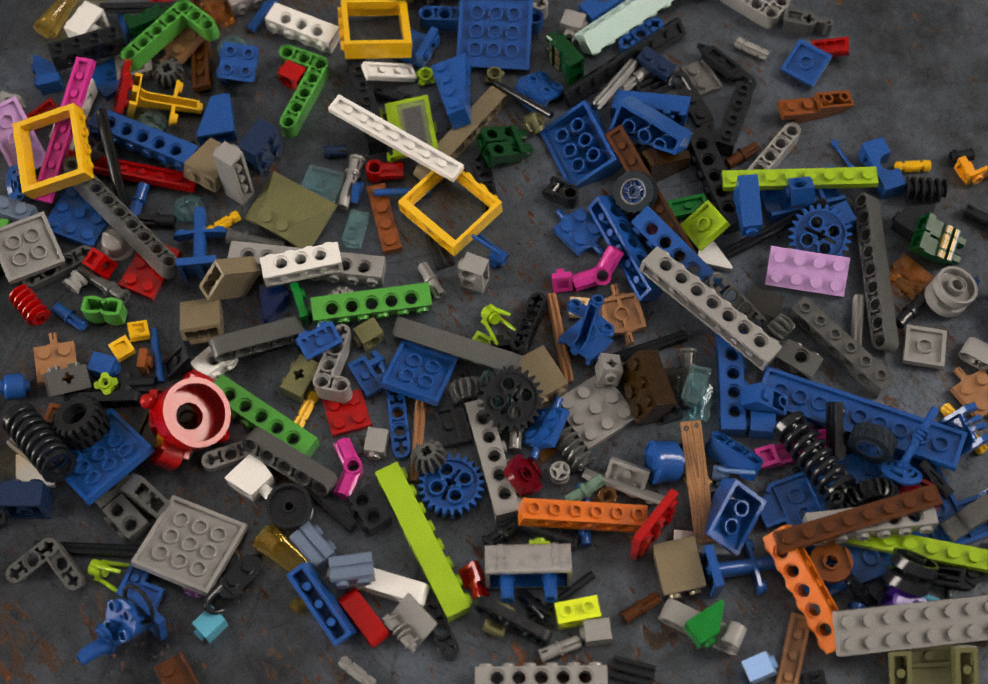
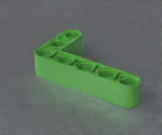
M179 0L121 51V57L123 61L125 58L132 60L130 71H136L186 27H189L207 41L218 39L220 31L211 16L189 0Z
M287 44L279 49L281 64L284 65L288 59L305 67L307 70L280 118L282 134L287 138H293L300 131L330 76V69L326 57Z

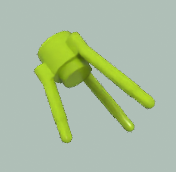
M489 304L481 311V317L483 318L481 323L485 326L494 344L498 345V341L489 324L495 325L501 322L514 332L516 328L500 316V314L510 316V312Z
M93 559L89 564L88 574L94 576V581L103 584L117 593L118 588L104 580L103 577L106 578L109 572H121L120 569L110 566L129 568L130 563Z

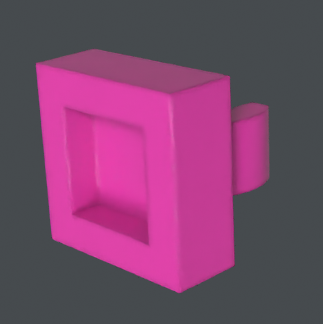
M564 268L556 269V273L552 274V289L554 293L573 291L571 271L565 272Z

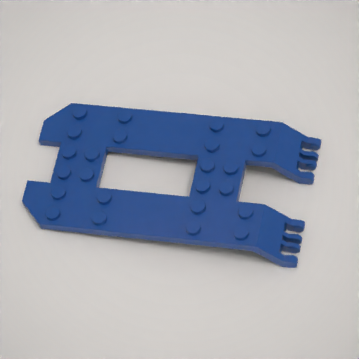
M975 402L962 406L937 422L967 432L959 459L988 443V433L979 438L975 435V432L983 431L987 428L986 422L971 427V425L979 423L984 419L982 415H976L969 420L965 416L978 409ZM894 451L890 460H901L904 454ZM854 453L845 455V459L837 464H844L846 466V471L852 473L856 478V484L859 483V480H866L867 477L869 479H873L875 476L878 479L885 477L880 471L882 463L869 462L856 456ZM912 457L909 463L917 467L923 461ZM931 464L938 473H942L939 466ZM802 471L768 484L763 499L767 502L759 517L765 530L782 524H791L792 526L802 524L805 513L825 510L824 496L817 492V487L812 486L810 478H807ZM988 488L977 495L961 501H957L954 494L945 500L941 496L943 505L936 512L939 523L930 533L921 534L919 531L912 532L911 535L952 542L940 525L987 493L988 495ZM988 521L954 543L969 545L987 538ZM840 544L850 551L853 558V567L849 575H854L862 585L881 578L887 565H893L889 560L891 557L889 553ZM810 545L804 547L809 557L810 553L816 546ZM827 558V562L825 563L826 565L833 567V565L836 564V561H832L831 558ZM794 565L793 571L798 575V567ZM844 581L838 584L824 583L831 596L849 590ZM804 585V591L809 595V587Z

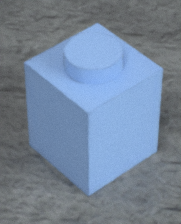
M766 651L741 661L750 682L753 684L778 674L776 668L779 666L774 655L770 656Z

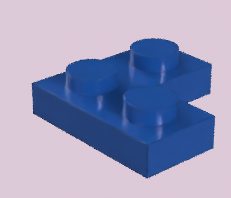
M130 563L116 594L123 597V588L127 584H134L147 594L153 607L157 610L164 596L165 589L148 583L147 581L151 574L133 567ZM128 589V600H130V595L135 592L134 589Z

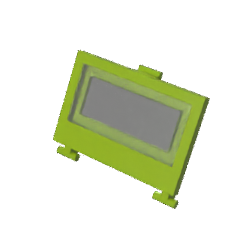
M428 94L385 104L386 111L379 109L380 118H387L389 123L439 150L435 134L438 130L436 121L433 122ZM393 149V155H390V152L387 153L388 162H394L407 157Z

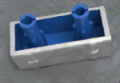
M571 543L485 545L486 589L501 588V602L509 604L514 602V588L544 587V601L549 603L556 602L558 600L557 587L572 586Z

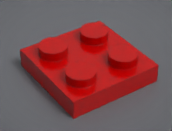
M361 389L352 391L353 396L346 403L322 399L333 438L372 427Z

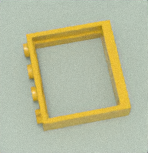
M341 0V7H337L340 47L341 50H344L345 59L412 58V38L406 1ZM399 15L402 40H350L348 16Z
M75 103L12 124L22 193L31 199L94 179L92 169L94 165L90 157L92 151L88 144L89 132L85 125L86 115H84L83 109ZM70 118L78 169L37 182L30 131Z
M431 171L398 201L399 210L455 257L473 240L472 234L477 236L503 212L502 202L496 194H491L484 184H479L475 181L469 172L462 171L456 181L490 209L455 240L414 206L444 178Z

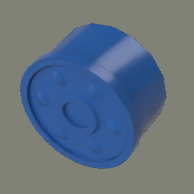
M651 440L647 443L644 452V467L651 470L649 482L651 484L676 482L680 479L685 468V457L677 442L673 440Z

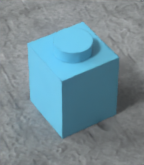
M206 610L192 622V625L195 627L193 633L201 641L206 639L209 643L229 626L220 614L212 615L206 612Z

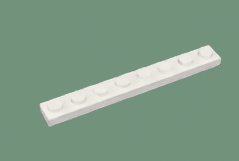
M338 95L328 107V111L331 114L453 183L464 170V164L341 95Z

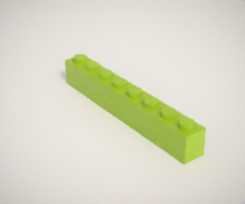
M395 462L376 471V480L448 623L471 613L470 605L473 602L468 592H463L461 588L463 582L459 574L454 575L451 569L454 567L449 555L445 557L442 551L445 549L440 537L436 539L433 533L436 531L431 519H426L424 514L427 512L423 503L417 502L415 496L418 494L414 485L408 484L406 479L409 476L404 466L400 468L398 462Z

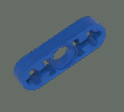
M652 17L622 36L618 43L619 51L623 52L642 40L636 37L637 33H643L648 36L662 27L663 21L658 17Z

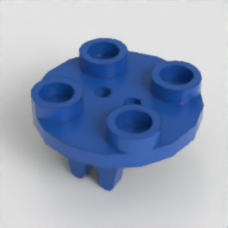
M118 598L107 603L106 621L103 624L117 641L123 643L132 640L136 636L137 631L143 627L140 621H143L145 616L137 615L136 609L129 600Z

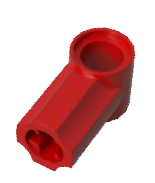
M372 159L366 164V178L373 184L379 183L382 180L403 179V162L381 163L377 159Z

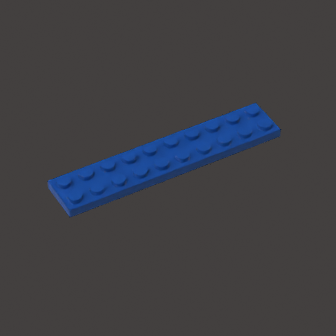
M769 366L761 382L788 396L787 415L796 411H802L806 416L805 421L825 428L826 403L843 402V407L845 408L843 428L846 435L850 436L854 425L857 423L871 422L881 425L892 432L897 438L898 444L895 451L902 454L905 453L911 442L914 430L925 419ZM933 421L928 429L929 433L925 434L924 441L919 443L912 457L922 461L927 459L931 464L955 471L967 432Z

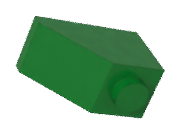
M722 599L685 622L684 629L698 649L703 646L709 648L717 642L716 638L719 634L724 601Z

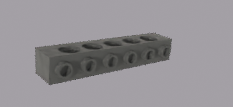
M806 296L791 308L788 317L792 319L794 324L875 398H878L891 386L895 375Z

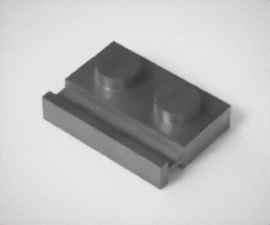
M704 60L695 61L682 67L680 72L685 73L702 98L714 93L718 89H722L721 82L709 64Z

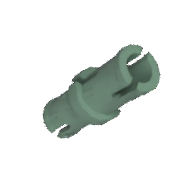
M597 474V476L586 483H580L578 488L564 497L569 501H581L586 497L590 498V494L606 485L601 475Z

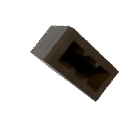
M655 148L642 151V160L656 183L689 168L691 155L687 149L676 155Z

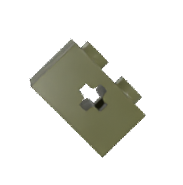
M302 354L297 359H294L289 373L281 379L280 389L282 394L301 404L304 400H307L308 392L314 388L312 381L319 362L312 359L306 361Z

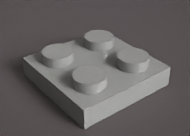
M907 324L904 334L902 364L943 370L945 366L947 330Z

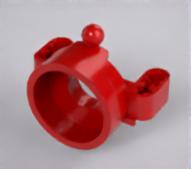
M195 369L187 373L181 381L163 391L157 399L150 393H145L140 398V404L144 409H152L151 417L154 418L156 429L164 440L162 445L156 447L155 452L152 453L150 463L170 472L178 468L183 459L188 460L191 452L202 450L216 442L225 443L229 439L230 434L227 429L231 420V409L224 392L213 383V378ZM181 405H189L196 411L198 425L195 429L188 430L179 425L176 413Z

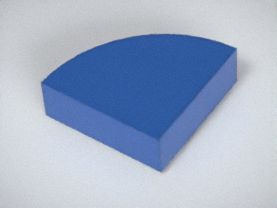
M357 181L352 185L351 203L357 204L359 202L364 182Z

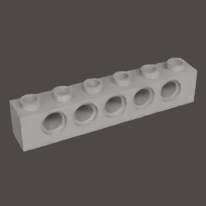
M475 400L465 403V411L497 523L516 518L518 516V505L522 499L516 496L514 487L503 472L510 458L506 459L505 457L507 447L505 440L501 441L499 436L502 433L499 430L500 425L498 424L493 428V420L487 424L479 423L480 420L486 419L488 415H481L484 407L480 408L478 405L483 402L482 400ZM488 437L494 439L491 443H487L484 440ZM492 456H497L500 458L498 461L495 462L489 460V458ZM496 475H503L505 478L503 480H496L494 477ZM506 493L510 495V498L504 500L500 498V495Z
M852 508L805 513L802 522L805 523ZM933 508L913 514L912 516L917 519V522L911 521L907 516L895 520L896 524L883 523L875 527L814 544V546H822L827 544V542L833 541L840 544L850 539L865 541L869 537L876 536L879 539H884L893 534L907 536L912 534V532L919 531L921 534L932 532L939 522L936 510Z
M555 662L546 663L545 666H536V663H524L523 666H515L513 663H503L501 666L483 663L480 664V667H475V684H494L491 679L496 675L503 678V682L500 684H516L513 678L517 675L525 678L522 684H539L535 681L538 675H544L547 678V681L543 684H562L557 680L559 675H566L569 678V681L564 684H608L607 665H602L601 662H590L589 665L569 662L565 666H558V663ZM586 674L590 676L591 681L589 683H582L579 677Z

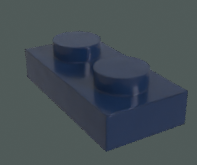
M648 46L636 58L638 64L665 82L677 67Z

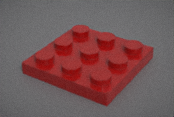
M672 488L633 536L629 557L634 561L639 557L643 558L647 554L652 540L656 542L662 534L661 530L664 525L668 526L674 519V513L677 510L676 506L679 503L677 501L679 493Z

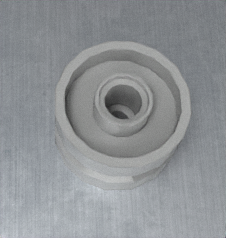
M947 266L941 269L936 277L927 285L924 296L929 307L938 315L954 318L960 315L974 301L978 293V287L973 277L964 269L956 266Z

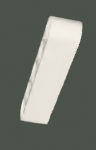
M328 568L325 578L331 582L330 569ZM374 568L375 581H372L370 585L358 586V583L349 585V588L355 587L357 590L401 602L406 594L410 593L422 607L426 603L431 588L426 583Z

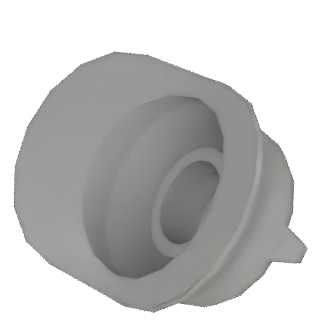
M108 226L106 231L102 232V238L96 246L97 250L114 261L127 259L134 250L111 226Z

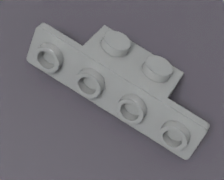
M613 456L610 459L606 474L587 468L582 475L586 481H589L597 476V474H600L608 490L625 492V495L628 497H639L650 505H659L665 497L645 489L650 476V469Z

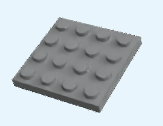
M172 495L169 500L171 502L170 505L153 525L131 560V565L205 596L215 586L246 533L248 525Z

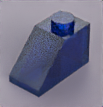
M260 284L259 290L264 323L274 322L287 308L286 300L290 299L289 290L284 288L283 284L271 287Z

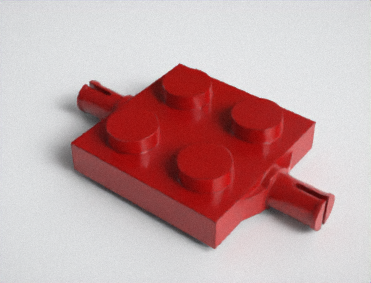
M126 58L121 69L113 106V112L123 114L124 108H128V91H132L133 75L130 74L132 60Z

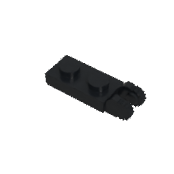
M827 402L826 447H831L833 450L831 456L836 455L841 461L846 457V447L843 445L845 430L843 428L845 408L843 407V402Z

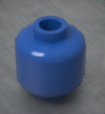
M22 373L6 374L3 376V380H0L1 396H4L6 400L24 399L26 392L30 391L29 379L25 380V376Z

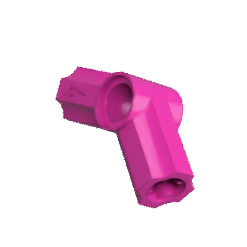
M608 244L600 261L594 268L572 274L576 292L596 285L608 284L624 252ZM598 272H607L604 278L597 277Z
M342 438L333 444L343 466V471L333 493L341 499L348 500V496L354 493L359 479L364 474V470L350 438ZM354 465L359 467L356 471L349 470Z

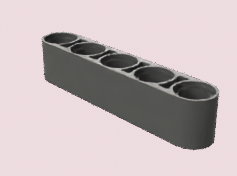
M295 316L219 335L212 338L208 344L215 361L224 362L296 343L298 334L305 331V328L300 318Z
M254 428L242 440V447L247 453L320 497L326 496L338 482L334 472L262 428Z

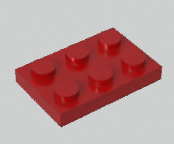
M165 245L177 258H180L182 255L180 250ZM137 253L118 285L123 289H128L131 293L155 301L167 279L161 277Z

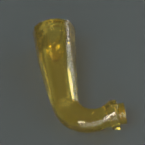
M57 0L39 19H36L33 25L36 32L49 39L56 38L78 0Z
M272 523L266 525L261 530L252 547L271 558L288 572H291L302 562H307L292 543ZM299 596L292 598L288 607L296 614H299V612L304 611L307 605Z

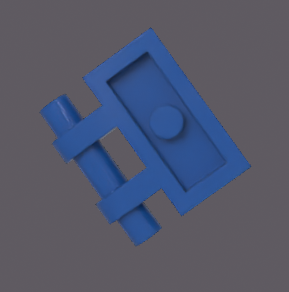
M377 350L370 353L373 359L369 361L363 355L347 364L348 369L367 399L384 390V388L380 387V384L388 367L385 364V358ZM379 367L382 373L377 375L373 368Z

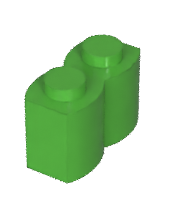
M85 296L80 309L87 321L95 324L106 322L114 326L124 325L128 313L122 300L117 298L102 299L98 296Z

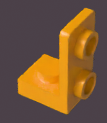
M966 156L958 158L954 169L965 186L972 183L977 184L988 177V165L974 170L972 162L968 161Z

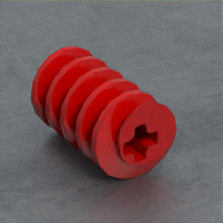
M27 284L19 285L10 292L9 301L29 326L41 325L50 318L51 312L42 304L41 299H38L37 294H34L33 289L28 288Z

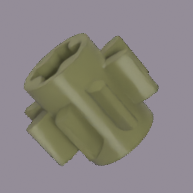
M532 111L524 117L525 121L522 126L526 132L529 131L537 134L545 128L544 122L547 120L543 114Z

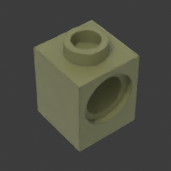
M374 317L353 328V341L358 348L362 347L364 352L385 341L384 332Z

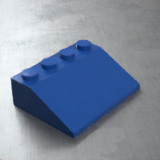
M583 100L540 131L565 182L575 185L578 189L609 177L623 168L622 163L605 136L608 132L597 111L586 100ZM571 122V125L568 126L566 129H565V128L559 129L560 127L564 126L565 124Z

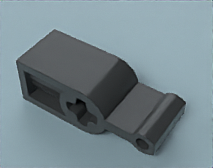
M787 8L781 32L802 36H810L813 33L829 36L833 21L817 19V16L812 12Z
M987 493L940 525L953 543L988 521Z

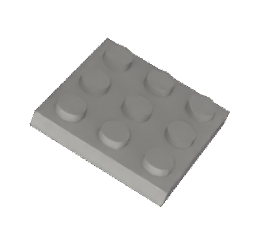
M44 211L0 227V263L10 285L66 264Z
M596 375L561 396L563 402L560 408H566L570 412L566 423L569 427L572 426L571 430L573 432H578L577 438L581 437L583 439L581 443L587 445V451L635 422L630 405L617 388L613 385L598 384Z

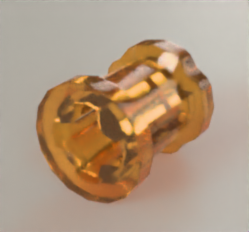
M607 486L600 489L598 502L616 503L617 494L614 488Z

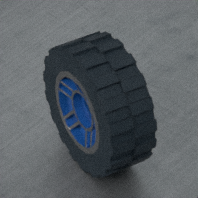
M638 170L623 173L614 184L613 198L617 206H620V209L628 213L637 215L647 205L650 208L654 206L658 198L656 182L653 181L651 176ZM634 189L638 190V194L636 196H633L635 192Z
M862 422L854 425L847 445L856 456L869 462L886 463L892 459L898 441H896L897 438L887 428L871 422Z

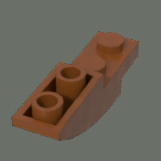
M849 90L819 92L810 98L779 100L777 103L782 120L795 119L796 123L829 117L855 106Z

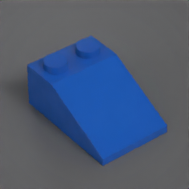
M723 478L713 495L704 534L735 556H738L767 501L737 479Z

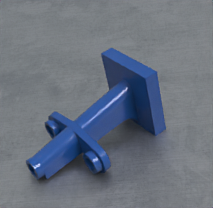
M204 207L194 208V230L178 229L173 234V240L178 242L193 239V257L176 258V266L183 281H188V276L197 275L199 280H203L213 262L217 259L216 255L207 256V238L226 237L227 230H225L224 226L207 229V215Z
M599 294L593 295L587 306L578 299H571L567 302V310L581 317V319L563 333L557 342L560 345L564 342L571 347L570 352L573 355L577 356L580 354L587 359L585 364L588 366L599 357L600 353H603L612 345L613 340L611 337L615 333L614 326L600 315L604 298Z
M748 538L743 546L747 559L718 563L713 544L704 546L700 554L701 563L706 562L705 581L706 583L711 582L713 587L709 593V599L718 598L725 586L723 579L752 574L756 593L763 595L767 591L765 580L761 579L759 572L776 570L773 557L755 558L753 553L755 551L754 542Z
M137 591L133 592L130 595V601L137 614L145 616V619H149L150 610L146 601ZM154 608V621L150 624L142 623L143 627L137 631L136 636L150 629L163 641L168 636L166 620ZM102 623L96 625L97 628L94 630L99 637L79 650V654L76 655V658L83 666L103 654L106 656L115 654L117 646L123 644L117 641Z

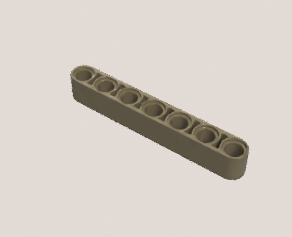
M491 86L471 107V124L455 130L451 128L437 143L439 151L456 159L477 137L480 129L485 128L506 105L509 98L508 95ZM419 163L413 175L422 180L432 170Z

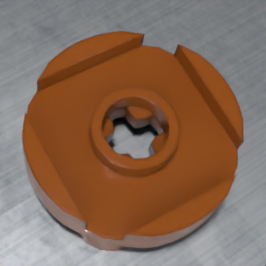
M835 541L827 542V544L822 546H816L810 553L811 561L826 584L841 583L852 570L853 558L850 551L845 546L843 547L835 543ZM827 558H831L832 561H836V564L830 567L825 562H827Z

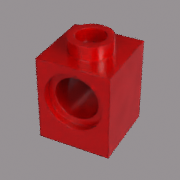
M287 59L284 65H281L278 69L280 84L296 91L307 71L306 68Z
M94 247L91 248L82 261V264L107 280L118 266L117 262Z

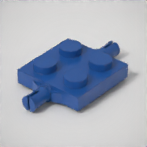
M582 207L569 215L561 208L555 211L554 214L561 219V222L553 227L552 232L577 256L592 249L599 256L603 255L605 250L598 243L604 237L592 216Z
M559 396L555 397L551 407L536 410L540 416L533 417L534 423H530L525 432L522 444L526 447H533L529 457L534 461H537L542 449L555 448L570 414L566 408H560L563 398Z

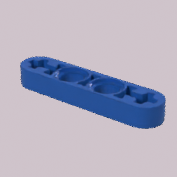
M387 390L393 456L398 461H406L411 456V445L405 395L399 394V403H395L394 392ZM395 409H401L403 415L396 418L392 415V412ZM399 427L404 428L405 434L403 436H396L394 434L395 429ZM399 442H403L404 450H406L403 455H400L398 452L400 450Z

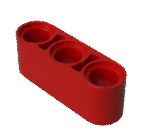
M355 587L337 599L350 620L373 649L391 636L385 625Z

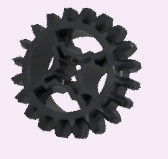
M877 476L873 479L867 477L866 480H859V483L852 484V488L846 489L847 493L844 494L843 507L845 509L862 506L899 495L900 492L891 479L886 480L885 477L878 479Z

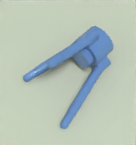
M714 465L712 481H716V486L718 487L723 478H729L730 473L755 475L756 471L728 469L723 465Z

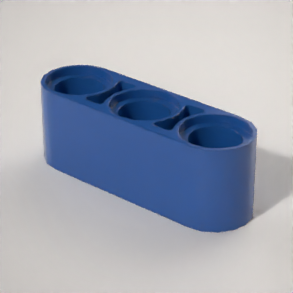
M719 431L711 433L705 446V453L728 469L756 471L755 475H737L749 481L756 479L763 464V459L748 448Z

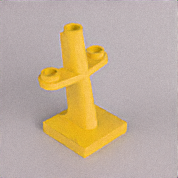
M135 72L126 117L134 120L136 107L170 110L168 126H172V124L176 125L178 114L175 111L201 114L203 103H200V100L177 97L178 93L182 94L184 83L180 82V80H176L173 96L153 93L142 89L141 81L143 74Z

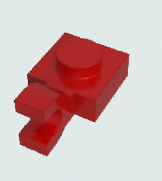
M473 560L458 570L465 589H471L473 600H477L478 596L490 597L486 587L481 584V582L485 581V576L478 560Z

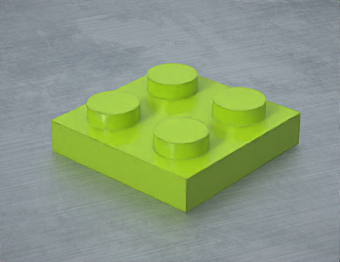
M709 200L705 201L680 224L686 235L700 251L704 250L731 226Z

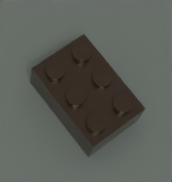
M657 349L638 350L622 365L623 374L620 380L636 424L656 423L677 404Z

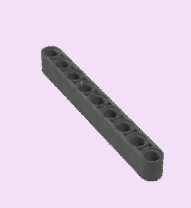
M76 157L64 159L63 174L78 169ZM94 174V179L72 186L161 277L171 279L176 276V255Z
M859 192L854 197L853 205L857 218L856 228L871 343L875 349L892 354L898 349L899 339L880 202L878 198L870 194Z

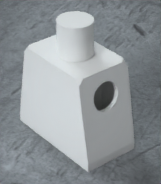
M251 454L225 476L230 487L252 501H256L260 496L267 500V496L273 490L271 486L275 482L265 464Z

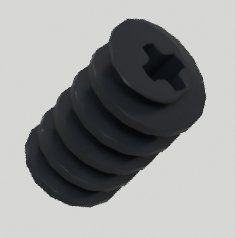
M908 176L906 177L907 185L904 190L906 200H909L911 195H913L914 201L917 200L918 196H921L923 202L926 196L929 197V202H932L934 197H936L937 203H940L941 198L945 199L948 188L947 179H943L940 182L939 178H935L933 181L931 177H928L925 181L924 177H919L917 181L915 176H912L910 180Z

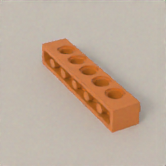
M523 498L518 505V526L637 533L648 519V505Z
M783 525L780 528L774 530L773 532L791 527L792 525ZM773 532L762 538L764 547L772 555L778 572L782 573L787 589L793 593L798 609L804 613L809 629L815 633L818 645L821 650L825 651L826 655L835 652L832 611L839 610L805 548L790 551L787 556L780 554L772 535ZM794 565L798 567V575L793 571ZM804 585L809 587V595L804 591ZM815 604L820 607V614L815 611ZM826 623L831 627V634L825 628Z

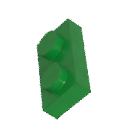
M705 193L668 200L667 203L678 220L689 217L707 199Z
M298 282L291 283L290 287L303 326L310 324L309 316H312L309 304L305 305L303 301L307 299L304 288H299Z

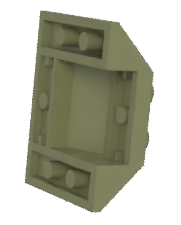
M273 171L244 220L258 228L263 227L287 240L293 247L305 248L315 244L338 205Z
M957 643L888 651L889 684H979L977 646Z

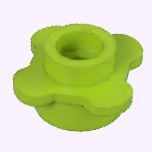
M424 67L416 72L420 86L436 82L431 68Z
M103 372L100 379L94 383V388L96 390L100 389L104 395H109L111 391H114L118 380L117 378L110 377L108 372Z

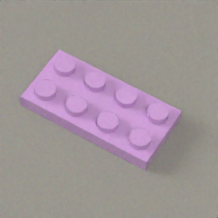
M16 96L0 103V150L9 167L18 165L12 124L27 119ZM33 130L30 131L35 171L42 167L46 152Z
M771 246L764 285L844 297L850 258Z

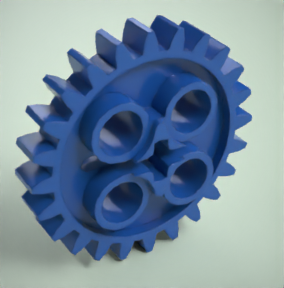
M817 204L816 209L809 205V211L802 208L803 215L795 214L798 220L790 221L794 228H788L789 231H792V235H788L787 238L793 241L788 246H795L794 249L820 253L819 247L825 243L828 246V250L824 254L844 257L841 251L849 250L845 244L852 242L847 239V236L852 235V233L846 230L851 225L844 224L848 218H840L843 213L842 211L835 213L836 207H832L829 210V205L825 204L822 209L821 204ZM814 217H818L820 220V224L816 228L811 225V220ZM806 226L815 232H821V235L834 240L835 244H831L825 239H818L817 235L804 230V227ZM831 226L837 228V233L833 237L828 232ZM805 234H808L811 238L810 243L807 245L802 243V237Z
M449 453L448 458H446V464L441 465V470L436 469L434 474L429 471L426 475L421 472L422 476L418 477V481L421 484L417 485L420 491L419 498H423V505L428 504V511L435 509L436 516L442 512L443 518L448 513L451 514L452 519H454L455 513L462 517V511L465 510L470 514V506L476 509L477 503L475 501H482L480 495L485 493L484 488H482L485 487V481L482 480L484 475L479 473L480 466L474 467V460L468 463L467 456L461 460L459 454L452 458L451 453ZM444 471L452 472L449 475L442 474ZM463 479L470 480L468 483H461ZM435 488L442 489L440 492L432 491ZM454 496L460 497V499L457 501L451 500V498Z

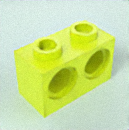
M597 595L554 603L558 631L583 626V620L599 619L602 616Z

